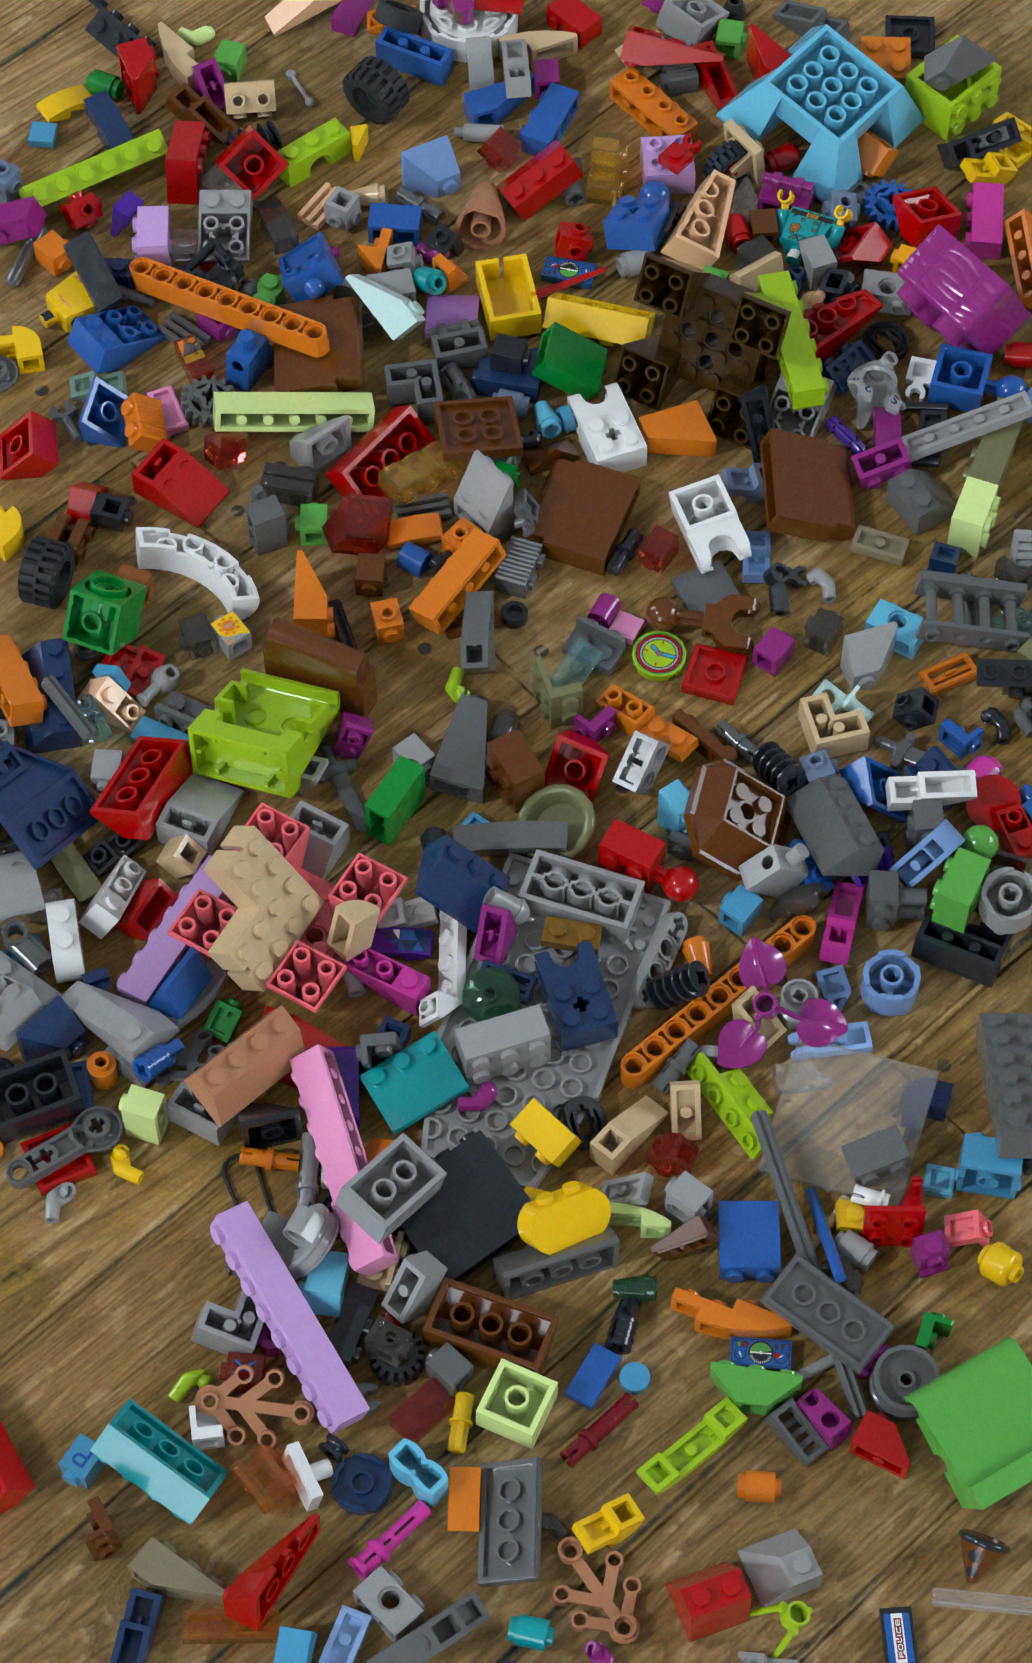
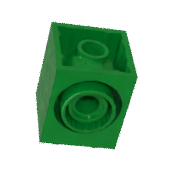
M96 570L70 590L62 639L113 656L138 636L147 586Z

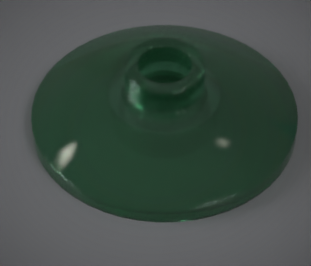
M487 967L476 971L468 978L463 988L462 1001L469 1016L475 1021L481 1022L516 1011L520 1003V989L510 973L500 968ZM490 989L494 990L495 996L492 999H486L485 992Z

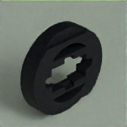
M879 321L873 323L865 330L863 343L877 360L881 359L887 352L878 343L877 334L880 337L884 335L893 342L895 346V352L893 353L898 357V361L902 360L908 353L910 337L906 329L898 323Z
M577 1096L566 1101L559 1109L557 1119L583 1141L576 1148L577 1150L590 1149V1142L608 1124L606 1114L599 1102L589 1096ZM580 1108L585 1110L586 1116L589 1118L591 1135H588V1139L586 1135L582 1136L581 1129L577 1124L578 1116L576 1111Z

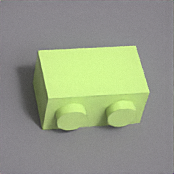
M131 1084L128 1093H124L119 1102L122 1123H124L127 1136L160 1145L170 1121L165 1094Z

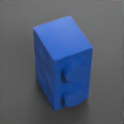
M371 203L368 220V242L374 243L376 237L380 238L382 228H388L393 231V245L412 241L413 245L417 246L420 243L422 229V206Z

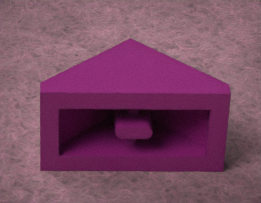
M213 57L192 66L195 92L200 97L205 94L220 110L226 108L225 81L216 58Z
M486 903L482 904L473 959L484 961L485 959L502 965L517 933L511 910Z

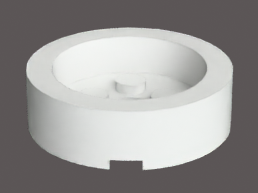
M420 0V11L423 13L420 29L423 39L453 49V61L467 62L465 38L490 36L493 58L498 56V38L517 33L518 14L473 10L474 20L470 24L460 25L453 20V15L444 6L438 9L432 3V0Z

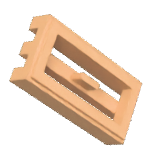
M326 182L297 214L298 221L319 231L326 223L324 203L336 189V186L331 188V184ZM322 213L320 217L314 222L313 220L318 216V214Z

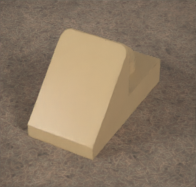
M750 986L731 1004L733 1020H746L753 1028L757 1014L753 1007V1000L759 994L755 986ZM776 1016L773 1019L763 1018L757 1033L766 1038L768 1049L787 1030Z
M699 1080L669 1082V1113L672 1141L702 1140Z

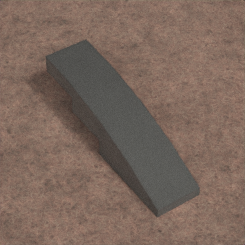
M505 821L458 825L453 827V839L476 855L508 856L509 853L535 854L536 849L542 851H567V821Z

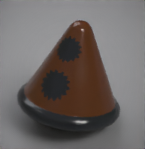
M961 1529L958 1532L961 1539L965 1578L970 1584L976 1583L995 1563L1010 1552V1547L1007 1544L986 1534L969 1529Z

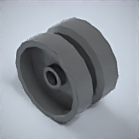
M897 1345L887 1349L878 1358L868 1380V1395L873 1406L880 1413L895 1421H911L918 1418L919 1414L912 1403L906 1402L904 1396L939 1377L940 1370L935 1359L924 1349L914 1345Z

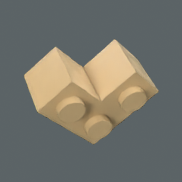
M827 692L800 698L798 718L811 753L826 749L829 758L868 749L870 730L862 709L835 715Z

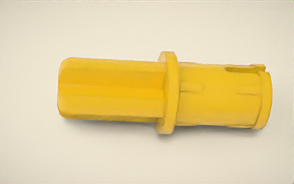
M468 1392L456 1393L453 1417L449 1419L451 1429L447 1449L455 1455L465 1453L469 1429L473 1427L471 1414L475 1396Z

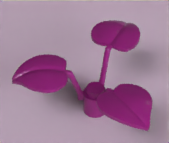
M752 937L741 955L739 976L747 989L750 986H755L757 990L764 987V990L756 995L753 1000V1007L757 1012L755 1026L753 1028L748 1021L743 1019L732 1020L727 1023L721 1030L718 1038L717 1064L725 1068L738 1069L758 1062L764 1056L767 1049L766 1038L757 1033L761 1026V1020L763 1018L773 1019L779 1013L799 1020L800 1022L797 1025L798 1037L804 1044L814 1048L825 1047L833 1043L847 1032L848 1024L842 1012L835 1005L824 999L813 998L805 1001L801 1009L802 1015H798L780 1006L779 1001L769 993V985H775L782 981L787 970L786 960L775 947L761 941L757 937Z

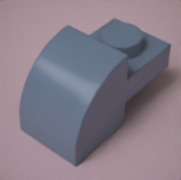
M752 463L749 469L724 467L720 474L729 495L744 496L745 503L764 501L761 463Z

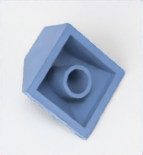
M447 135L401 152L402 186H405L408 190L435 198L450 195L455 191L461 190L460 170Z

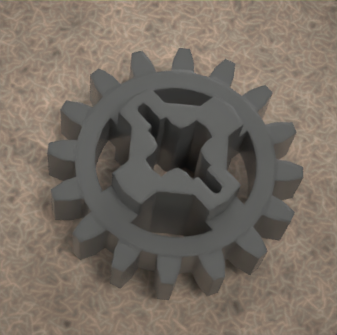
M202 375V381L193 378L192 386L186 384L184 392H181V411H185V419L192 418V425L194 426L199 422L202 423V429H205L207 424H211L214 429V392H233V385L226 386V379L224 378L220 382L216 381V375H213L211 380H207L205 375Z

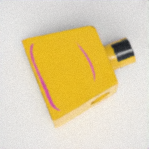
M77 272L72 273L46 294L48 310L39 315L40 321L45 328L59 323L66 332L71 333L75 318L98 313L83 284L79 282L80 278Z

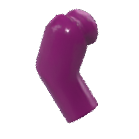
M591 1640L586 1644L585 1653L592 1663H615L614 1657L602 1642Z

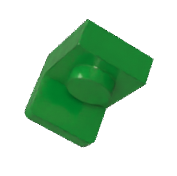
M228 997L227 1001L217 999L203 1030H208L212 1033V1036L226 1043H231L242 1018H247L249 1012L243 1010L244 1004L230 997Z
M925 1312L915 1346L925 1351L927 1349L933 1351L937 1334L949 1337L954 1321L948 1319L942 1313Z

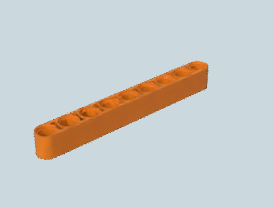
M138 257L130 263L134 287L140 292L235 328L252 330L267 337L272 342L312 357H322L330 350L327 329L321 322L146 257Z
M799 915L766 940L765 943L776 949L784 948L787 950L781 953L788 967L813 946L816 923L809 916ZM798 931H804V932H806V933H808V934H807V935H800V934H798L797 932H798ZM740 962L713 983L705 996L691 1001L622 1058L620 1079L624 1086L630 1089H637L643 1086L667 1064L666 1060L674 1056L687 1038L697 1042L732 1013L731 1004L747 990L745 986L734 984L742 982L739 976ZM721 999L725 1002L719 1004L715 1003L713 1000ZM700 1016L703 1020L696 1021L692 1017ZM677 1033L682 1035L683 1037L673 1038L670 1035ZM658 1051L661 1054L654 1056L649 1054V1052ZM635 1068L638 1069L640 1072L630 1073L627 1070Z

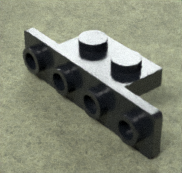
M88 0L99 11L84 30L116 57H118L116 45L142 38L138 35L140 30L131 22H128L126 25L123 22L125 17L114 8L111 11L107 9L109 3L105 0ZM144 35L149 47H155L157 45L149 37ZM155 49L156 56H157V58H158L161 53H159V52Z
M978 659L976 685L978 687H1002V695H1008L1011 699H1023L1025 696H1032V660Z
M356 1282L350 1283L342 1304L340 1316L336 1318L329 1335L330 1342L348 1371L351 1363L357 1364L363 1347L359 1343L362 1336L368 1337L374 1322L370 1316L379 1295L377 1290Z

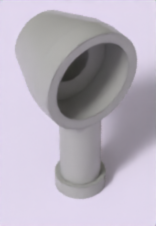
M172 664L157 667L151 674L152 684L143 693H139L136 696L137 702L141 706L146 707L149 701L159 692L170 693L179 683L178 668ZM166 672H169L172 677L167 676Z

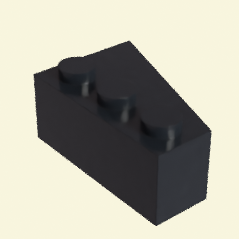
M926 915L916 934L911 957L992 988L1011 948L1014 934L997 935L984 922H980V925L968 924L963 934L931 921L932 916Z

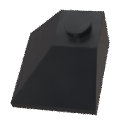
M250 1103L237 1114L245 1147L265 1149L302 1140L303 1132L298 1108L271 1103Z

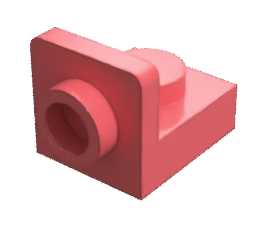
M978 1209L944 1216L945 1239L950 1248L979 1243L984 1248L990 1244L989 1237L993 1235L991 1221Z

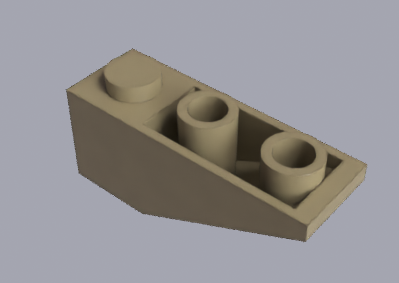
M151 1537L128 1565L130 1576L151 1592L168 1597L224 1606L222 1596L226 1586L215 1576L208 1578L202 1574L200 1566L192 1559L187 1557L183 1560L176 1555V1549L163 1539L159 1542Z

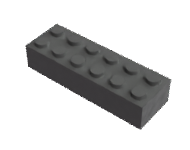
M979 1013L975 1041L998 1157L1032 1159V1013Z

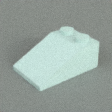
M349 274L345 277L393 341L403 339L426 320L423 317L425 311L416 300L412 302L409 298L360 274Z

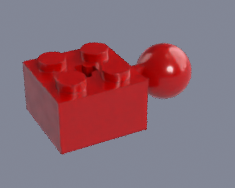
M618 819L613 821L599 844L598 868L645 881L644 893L650 894L658 882L663 885V890L668 898L676 902H686L692 899L699 889V879L696 873L689 867L675 866L671 869L664 867L666 842Z

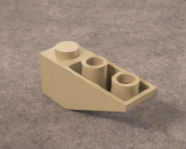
M646 1095L611 1120L590 1142L589 1158L613 1175L669 1115V1112Z

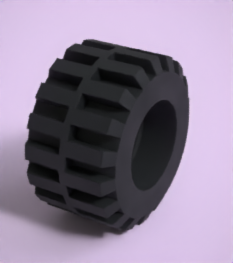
M364 57L342 81L343 92L346 94L345 97L353 109L366 120L372 121L377 125L389 123L408 104L410 98L409 89L403 77L390 63L385 62L379 57Z
M37 536L31 541L24 553L19 569L18 594L21 601L53 610L61 605L69 591L74 574L75 555L73 546L70 543L43 536Z

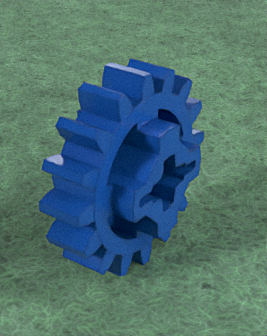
M882 179L880 186L874 182L872 188H867L862 202V206H864L863 214L869 215V223L876 221L879 226H885V231H889L890 227H894L896 231H899L892 198L894 194L912 191L913 189H904V182L896 185L895 179H892L890 184H887Z

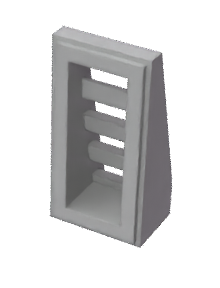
M1014 529L1008 557L1009 577L1032 578V543H1029L1032 542V530Z

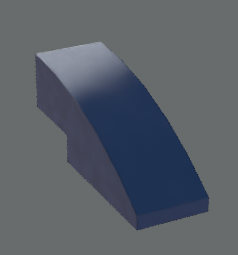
M106 90L83 99L85 113L97 129L98 137L107 150L134 139L121 113Z
M131 1588L124 1619L120 1621L110 1663H147L166 1595L139 1588Z

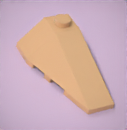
M281 0L265 16V19L276 37L343 0Z

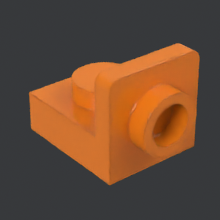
M441 253L432 258L433 268L439 269L446 274L447 286L445 290L449 293L468 281V275L452 260H447Z

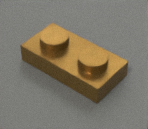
M546 916L541 946L577 952V943L589 940L592 943L595 955H598L603 925Z

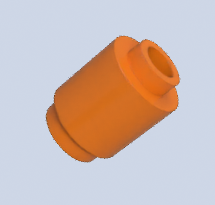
M98 1051L88 1058L87 1071L91 1084L100 1090L111 1089L119 1078L114 1056L106 1051Z
M746 1470L745 1473H738L737 1498H743L744 1502L773 1504L775 1497L781 1498L782 1479L776 1478V1472Z

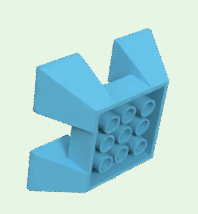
M827 24L812 27L787 50L792 55L775 70L750 83L716 115L724 123L732 119L737 125H742L754 141L758 140L760 142L782 121L809 141L811 145L792 178L799 176L805 178V181L813 182L815 186L814 196L822 203L828 198L831 191H848L859 180H862L863 174L857 139L868 129L896 148L925 120L901 83Z

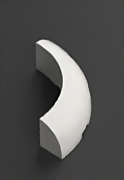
M136 527L138 569L171 571L199 582L217 596L227 613L234 611L241 621L250 617L257 610L260 603L257 588L250 575L247 576L239 567V562L228 552L216 544L190 533L187 536L170 533V529Z

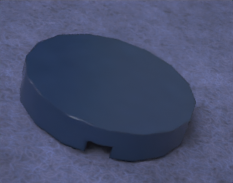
M357 1453L347 1459L345 1458L338 1463L333 1471L331 1479L333 1498L340 1508L350 1514L361 1516L373 1514L383 1508L391 1497L393 1489L391 1471L384 1460L374 1454Z

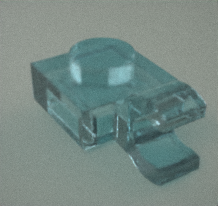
M91 694L82 695L84 707L80 700L74 701L96 729L95 737L92 740L89 739V742L106 741L113 737L103 711H97L94 697Z

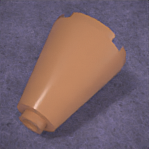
M480 182L474 187L456 220V233L459 234L462 238L461 241L465 245L473 249H489L494 244L499 245L505 238L506 222L499 190L491 182Z

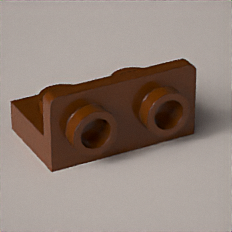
M96 1496L87 1501L91 1512L86 1514L94 1532L83 1537L94 1561L110 1559L118 1553L119 1549L123 1548L99 1496Z

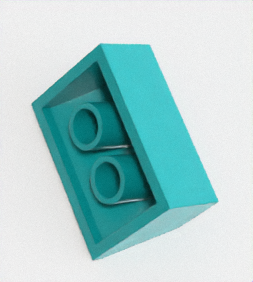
M436 1031L431 1032L359 1076L394 1135L470 1090Z

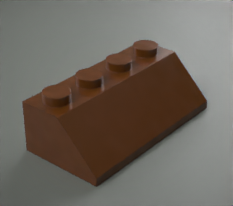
M444 1277L423 1328V1344L433 1348H441L448 1342L467 1360L497 1369L502 1358L542 1375L550 1354L559 1316Z

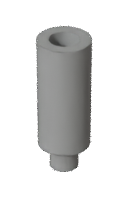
M464 123V127L454 128V137H463V142L504 143V125Z

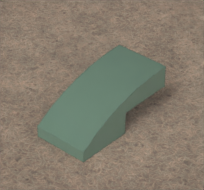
M122 370L98 376V378L127 395L126 376ZM94 371L69 377L72 401H86L93 377L97 376Z

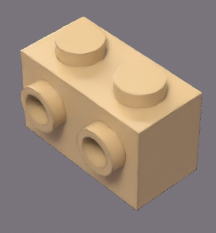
M274 79L224 83L226 114H232V119L247 118V113L257 112V117L272 116V111H276Z

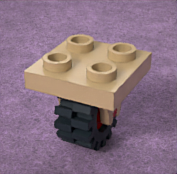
M730 119L723 124L725 141L722 143V146L718 145L716 147L717 150L715 152L711 151L710 158H706V164L703 165V173L708 177L715 169L737 181L741 179L740 176L747 174L759 185L762 182L766 167L763 154L764 148L758 140L754 141L748 135L747 130L742 125H737Z

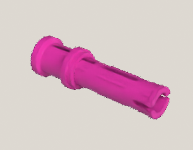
M418 1500L413 1507L378 1539H370L367 1542V1547L356 1558L351 1557L348 1560L351 1569L364 1581L380 1564L387 1563L390 1560V1553L432 1515L431 1510L424 1502ZM410 1520H412L397 1536H395V1534L404 1525H406ZM373 1557L368 1563L365 1564V1562L369 1558Z

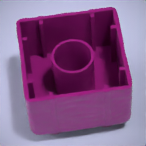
M940 224L935 227L916 248L915 252L898 268V275L904 284L896 294L910 307V312L928 329L932 331L935 328L946 339L945 343L947 345L993 355L1031 317L1012 288Z

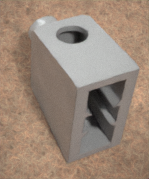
M797 843L792 848L776 844L771 845L741 864L739 870L746 891L785 899L808 876L809 871L805 859L809 857L807 847L802 843Z

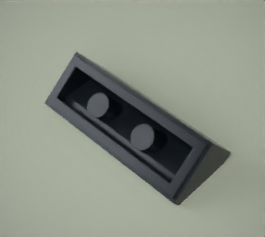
M90 231L84 232L64 244L63 247L96 311L99 313L120 305L123 300V294Z
M762 384L740 395L754 463H761V440L770 428L775 429L766 384Z

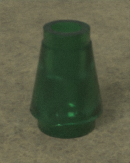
M646 1273L613 1279V1297L620 1299L634 1297L639 1302L649 1304V1301H656L657 1278Z

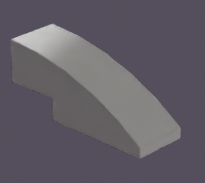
M526 39L501 41L506 97H531V79Z

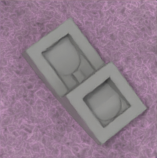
M490 36L465 38L470 91L493 85L494 71Z

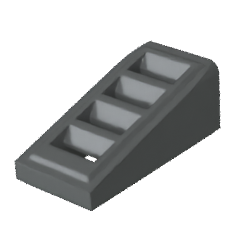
M793 1398L786 1401L764 1418L774 1433L805 1467L830 1448ZM789 1413L791 1418L783 1424L780 1418ZM797 1422L800 1427L790 1434L787 1429ZM805 1431L808 1437L798 1444L795 1438ZM814 1441L817 1446L805 1454L802 1449Z

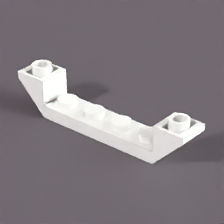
M441 910L439 913L438 989L436 992L420 1000L419 1026L422 1028L443 1018L465 1002L467 927Z

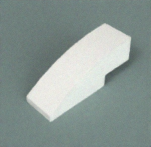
M975 770L918 772L917 776L888 777L885 784L888 811L911 810L913 800L942 799V806L977 798Z

